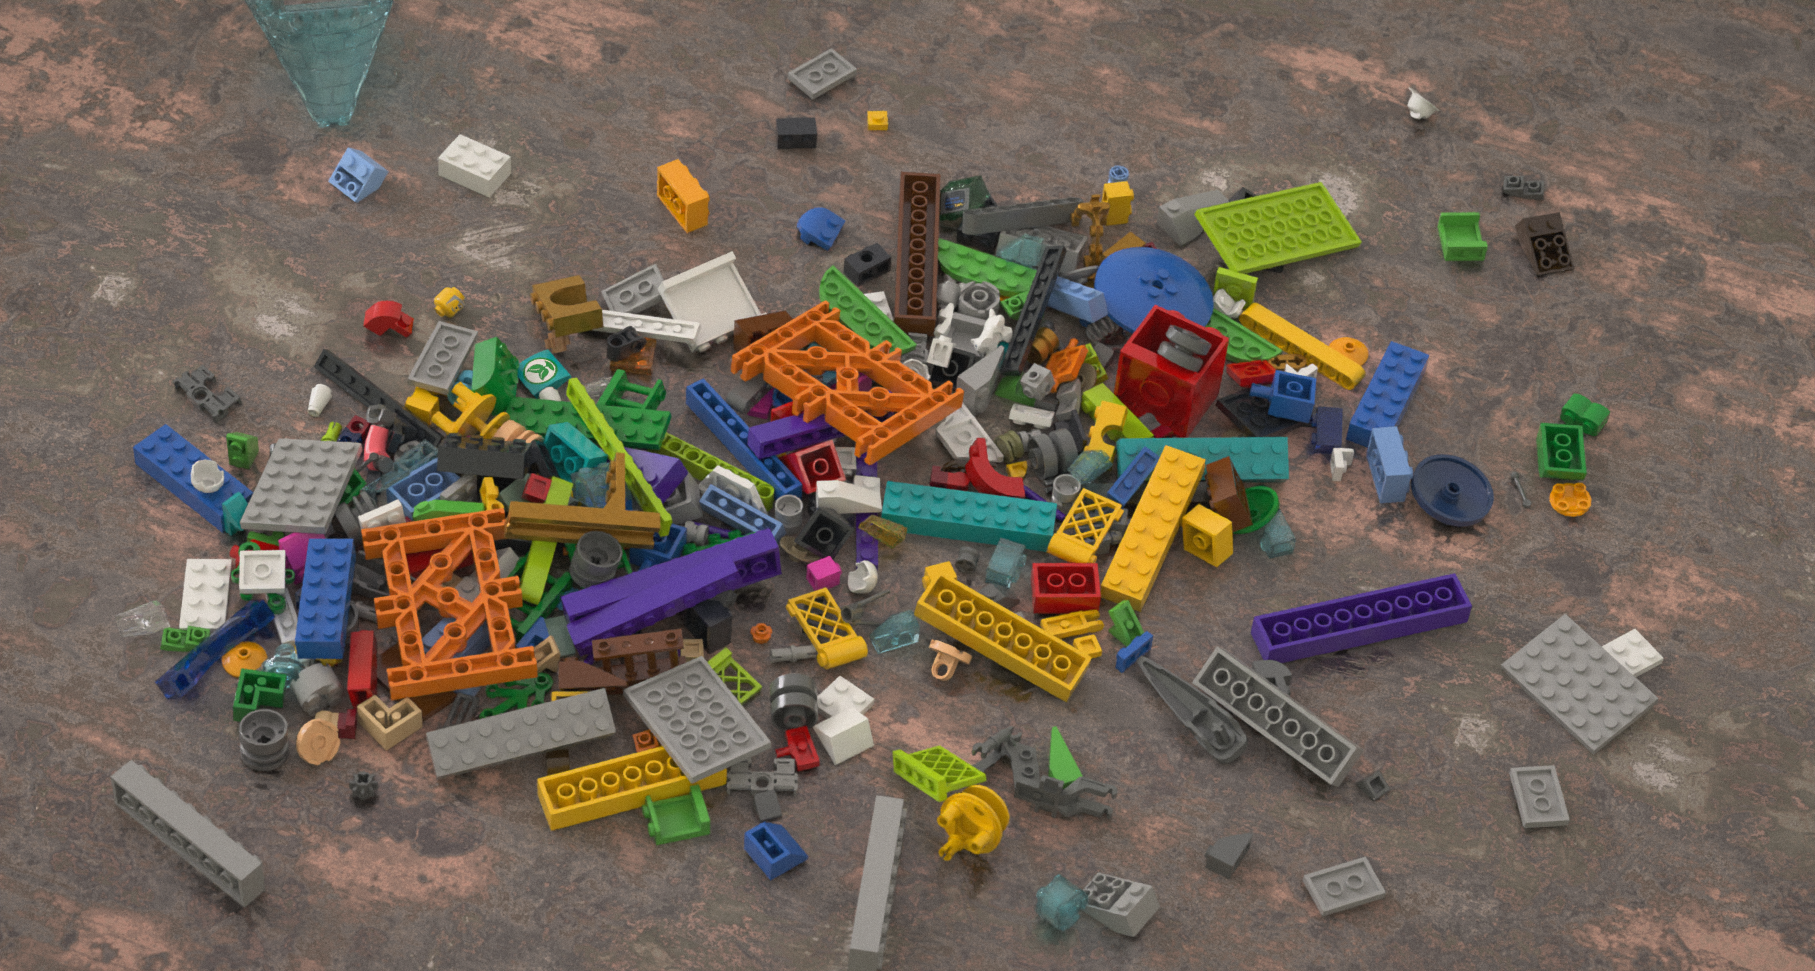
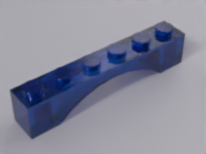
M264 599L248 602L158 678L155 683L167 700L181 698L197 684L202 675L219 658L240 642L260 631L275 618V615Z

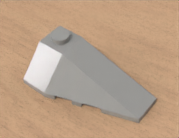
M1219 190L1176 198L1159 206L1157 224L1175 242L1183 247L1197 240L1204 230L1194 215L1197 209L1228 203L1229 200Z

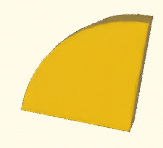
M1027 461L1007 464L1006 471L1008 476L1023 477L1024 479L1027 473Z

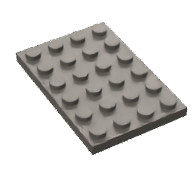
M279 438L240 521L241 529L326 534L362 452L361 443Z
M1566 614L1501 664V669L1593 755L1655 706L1659 699Z
M703 656L624 689L626 700L691 783L771 748V741Z

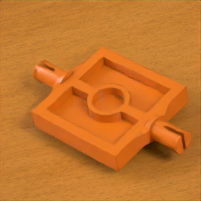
M1075 338L1070 339L1065 349L1052 353L1045 367L1051 370L1055 385L1051 388V393L1056 392L1060 383L1076 379L1085 361L1088 349L1085 345L1077 346L1078 340Z

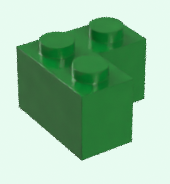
M241 668L233 704V721L241 722L244 716L259 710L260 705L283 708L287 675Z

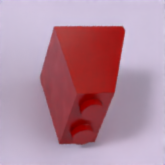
M833 440L814 444L778 457L802 483V491L806 494L816 491L817 481L839 480L843 482L846 480Z

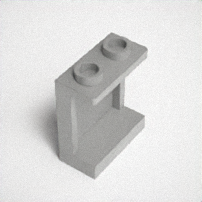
M954 312L947 337L952 338L951 342L956 343L955 348L975 353L976 364L985 357L986 352L978 353L970 340L980 337L986 320Z

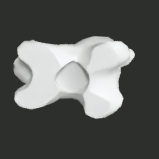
M994 309L989 310V318L984 324L980 337L970 340L974 344L976 351L980 354L986 352V356L997 349L999 342L1004 341L1008 343L1013 336L1012 329L1004 325L1005 319L1003 315L996 316Z

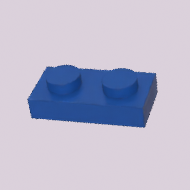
M1146 631L1141 636H1136L1129 646L1121 648L1116 655L1115 668L1123 673L1141 655L1143 656L1150 651L1153 635Z

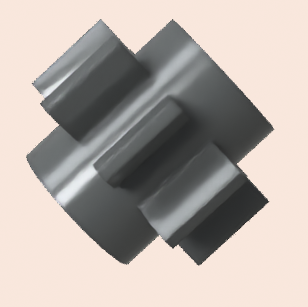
M365 770L357 774L354 773V781H349V789L352 790L353 797L357 796L362 800L374 797V790L378 789V781H375V774L365 772Z

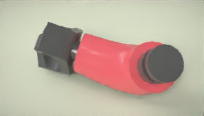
M379 403L377 405H370L367 409V422L374 425L370 426L366 438L364 462L369 459L370 453H377L379 456L378 460L372 461L367 467L369 470L387 473L393 468V461L386 453L389 429L397 414Z

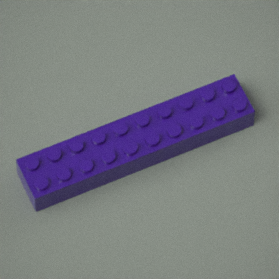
M770 528L759 530L755 533L561 596L564 616L567 624H570L728 551L743 583L735 588L728 589L735 590L782 574L779 547Z
M1454 573L1255 616L1251 635L1263 660L1284 663L1468 622L1472 605Z

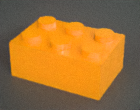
M677 159L657 167V196L685 232L689 233L708 225L709 194L701 188L698 180L692 177L687 166Z

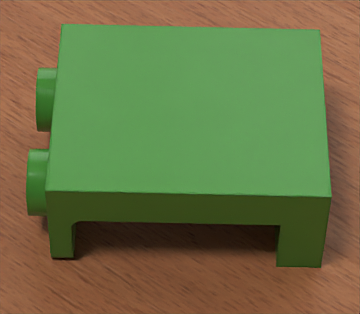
M1478 212L1440 214L1437 227L1445 261H1484L1488 246L1486 241H1482L1478 224L1480 214Z
M699 784L690 786V794L654 802H652L650 795L645 796V805H642V813L644 819L648 818L649 820L647 824L650 837H654L656 845L710 834V818Z

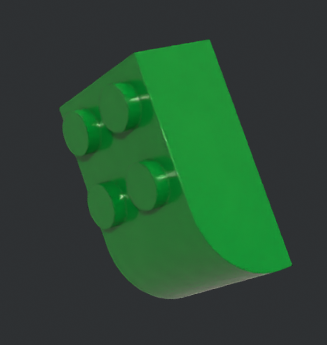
M498 337L475 344L471 388L472 392H477L481 396L492 394L496 397V403L491 412L493 416L504 412L513 397H516L519 368L517 357L511 354L506 344L502 343Z
M1540 423L1536 437L1539 476L1541 478L1583 481L1587 471L1582 426Z

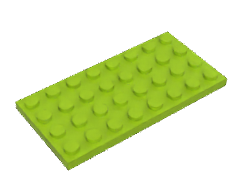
M1322 182L1197 209L1194 214L1228 268L1236 273L1246 274L1357 248L1362 243Z

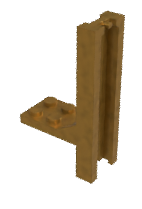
M616 452L614 461L610 460L609 471L606 472L605 483L609 485V490L606 491L605 501L607 504L604 508L511 501L509 513L504 523V538L578 544L579 538L585 533L602 531L617 539L621 547L653 550L654 532L659 533L660 513L625 510V453Z

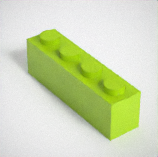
M1103 383L1083 392L1082 410L1088 413L1095 423V410L1097 406H1101L1102 401L1125 406ZM1128 408L1123 431L1110 430L1107 432L1108 437L1115 442L1120 438H1154V435Z

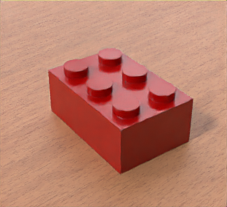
M1098 563L1032 564L1030 581L1033 613H1074L1097 610L1099 612L1101 592Z

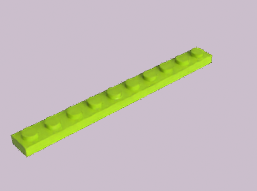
M577 377L569 379L566 392L567 397L603 451L608 455L609 460L614 461L616 452L625 453L626 486L644 512L660 513V531L658 533L660 537L669 535L672 525L670 513H667L661 500L653 492L652 486L643 477L642 471L637 468L631 455L624 449L623 443L614 434L613 428L608 425L604 415L600 413L594 400L586 392L584 385L580 383Z

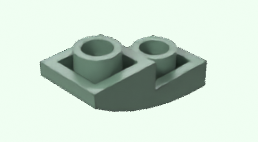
M565 616L544 619L548 634L554 637L560 651V658L575 656L576 651L566 626Z

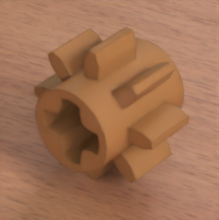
M553 332L548 333V339L544 340L546 349L551 348L552 353L566 351V345L571 344L569 335L556 338Z

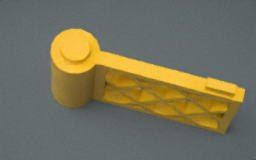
M1083 488L1059 530L1050 540L1047 553L1069 563H1095L1097 560L1095 553L1114 520L1119 522L1124 513V510L1121 509L1122 505ZM1084 497L1092 499L1094 504L1084 506L1082 500ZM1108 506L1114 509L1113 513L1104 515L1101 508ZM1097 509L1100 516L1090 518L1087 511ZM1083 512L1085 519L1075 521L1073 515ZM1102 521L1105 527L1095 530L1092 523ZM1088 524L1091 531L1081 533L1078 526ZM1074 527L1076 535L1070 536L1063 532L1065 529ZM1093 536L1096 542L1092 546L1086 543L1083 538Z
M827 588L788 600L785 608L791 617H796L817 650V661L821 667L828 670L868 655L865 640L861 636H857L851 625L842 619L841 610ZM824 596L827 605L815 602V598ZM800 603L808 605V611L798 609L796 605ZM811 608L823 610L822 617L810 613ZM826 613L836 615L838 618L837 622L825 618ZM807 619L820 622L818 628L808 625ZM822 623L835 627L833 633L820 629ZM837 628L846 631L848 636L836 635ZM821 635L830 638V641L820 644L817 636Z

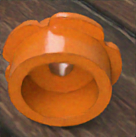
M758 623L751 628L750 633L756 643L764 644L771 638L772 629L764 623Z

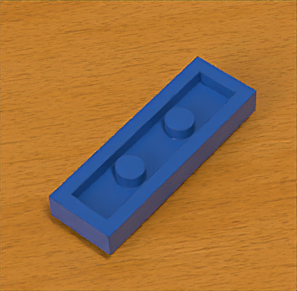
M1144 446L1110 488L1106 496L1114 502L1121 504L1123 508L1153 472L1160 457Z

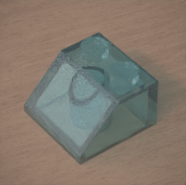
M600 463L598 467L581 468L579 472L571 473L573 498L592 508L605 507L607 504L605 501L606 491L609 490V485L605 483L610 463ZM625 482V501L632 500V494Z

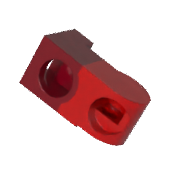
M932 465L929 486L968 491L970 480L966 473L940 471V466Z

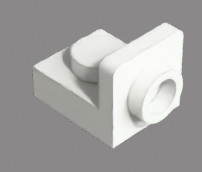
M1223 288L1218 290L1213 297V308L1229 318H1237L1243 312L1242 308L1246 302L1242 299L1235 303Z
M942 335L939 338H933L927 362L948 368L956 343L951 342L952 338Z
M1333 448L1330 459L1332 481H1341L1342 474L1346 473L1347 465L1352 463L1354 449Z

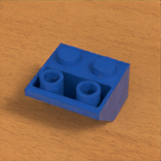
M763 822L745 832L744 850L770 880L799 865L809 857L780 824Z

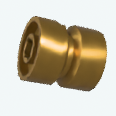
M1042 327L1037 331L1027 358L1029 363L1040 365L1047 359L1048 355H1051L1059 347V339L1052 330Z

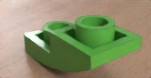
M189 625L187 630L164 627L160 650L177 652L207 650L210 629Z

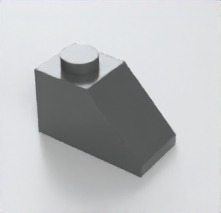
M990 583L977 591L1008 610L1020 603V600L1006 586Z
M1244 833L1218 838L1214 846L1210 845L1204 857L1207 858L1205 868L1230 880L1250 849L1253 834Z

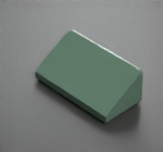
M528 473L524 479H516L499 493L497 501L503 504L506 512L509 513L511 501L530 502L521 498L527 479L530 476Z

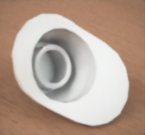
M1409 87L1412 95L1408 102V108L1412 117L1428 119L1435 111L1439 112L1433 104Z

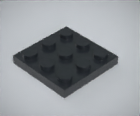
M1251 387L1217 399L1215 404L1248 437H1277L1300 428L1302 423L1292 419L1268 415L1269 402L1264 398L1249 396Z

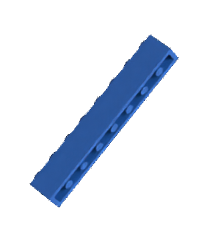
M704 378L686 387L687 406L752 476L773 486L775 501L784 495H794L800 498V500L802 499V483L776 455L758 459L747 444L749 426Z

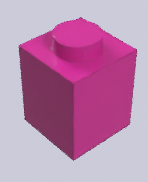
M828 556L807 565L806 579L814 591L823 588L829 589L839 585L842 571L839 564L835 563Z

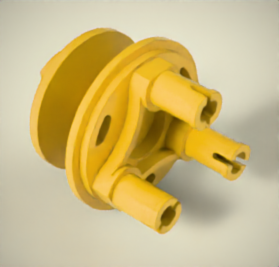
M459 382L452 389V393L458 396L456 400L458 403L454 402L453 406L462 412L457 421L452 422L438 411L432 418V422L441 428L446 435L459 433L462 434V437H466L467 435H475L479 431L483 439H492L498 429L510 420V415L507 412H502L487 425L485 422L495 406L496 397L492 394L481 396L477 392H472L462 382Z
M971 785L966 787L961 793L949 796L943 802L937 823L945 829L949 837L948 842L938 851L940 857L947 854L943 859L949 861L957 851L962 849L974 854L989 853L999 845L1002 832L1009 824V812L1006 804L997 793L982 785Z

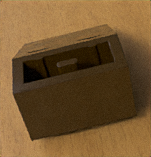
M1560 212L1523 218L1515 225L1519 243L1537 276L1575 269Z

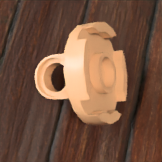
M932 639L929 648L938 653L932 665V674L940 681H947L953 676L958 662L970 664L972 659L970 654L964 651L960 653L955 647ZM941 665H947L948 671L944 676L938 675V668Z
M320 718L306 723L301 727L296 737V749L299 756L304 761L314 765H321L320 763L326 760L330 761L338 752L340 746L337 727L331 722Z

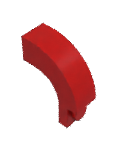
M976 438L969 447L970 460L965 465L966 473L972 485L979 493L1024 499L1023 477H1007L996 472L988 460L985 438Z

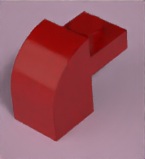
M380 301L366 310L363 327L379 336L391 328L407 338L412 334L414 318L401 311L402 304L394 301Z

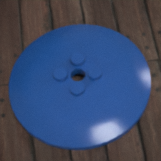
M1132 247L1116 251L1101 263L1095 275L1094 289L1104 293L1108 310L1107 316L1132 334L1154 305L1168 311H1178L1186 319L1204 327L1208 324L1213 313V295L1208 283L1200 272L1182 258L1160 249Z

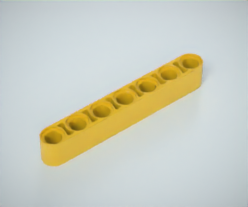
M1252 303L1239 316L1242 326L1288 354L1304 356L1307 366L1313 363L1318 368L1317 372L1347 390H1352L1366 376L1362 366L1258 303Z

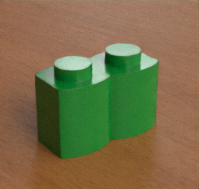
M1574 393L1563 406L1560 419L1568 425H1580L1584 433L1597 436L1608 422L1610 411L1598 403H1592L1585 396Z

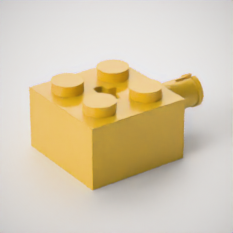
M1200 504L1182 517L1180 526L1183 527L1184 550L1215 567H1218L1233 554L1232 522Z

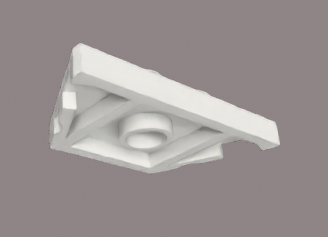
M964 403L960 409L947 416L946 420L936 428V436L955 460L969 461V447L976 438H985L989 462L1003 461L1004 455Z
M720 466L715 467L699 484V492L702 494L712 484L768 515L754 483L732 473L728 469Z

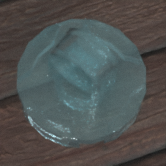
M291 644L279 645L276 648L275 656L266 659L261 665V671L287 675L286 688H290L292 680L294 679L296 682L300 678L298 674L305 669V666L296 660V651ZM284 651H289L292 653V656L290 658L280 657V654Z

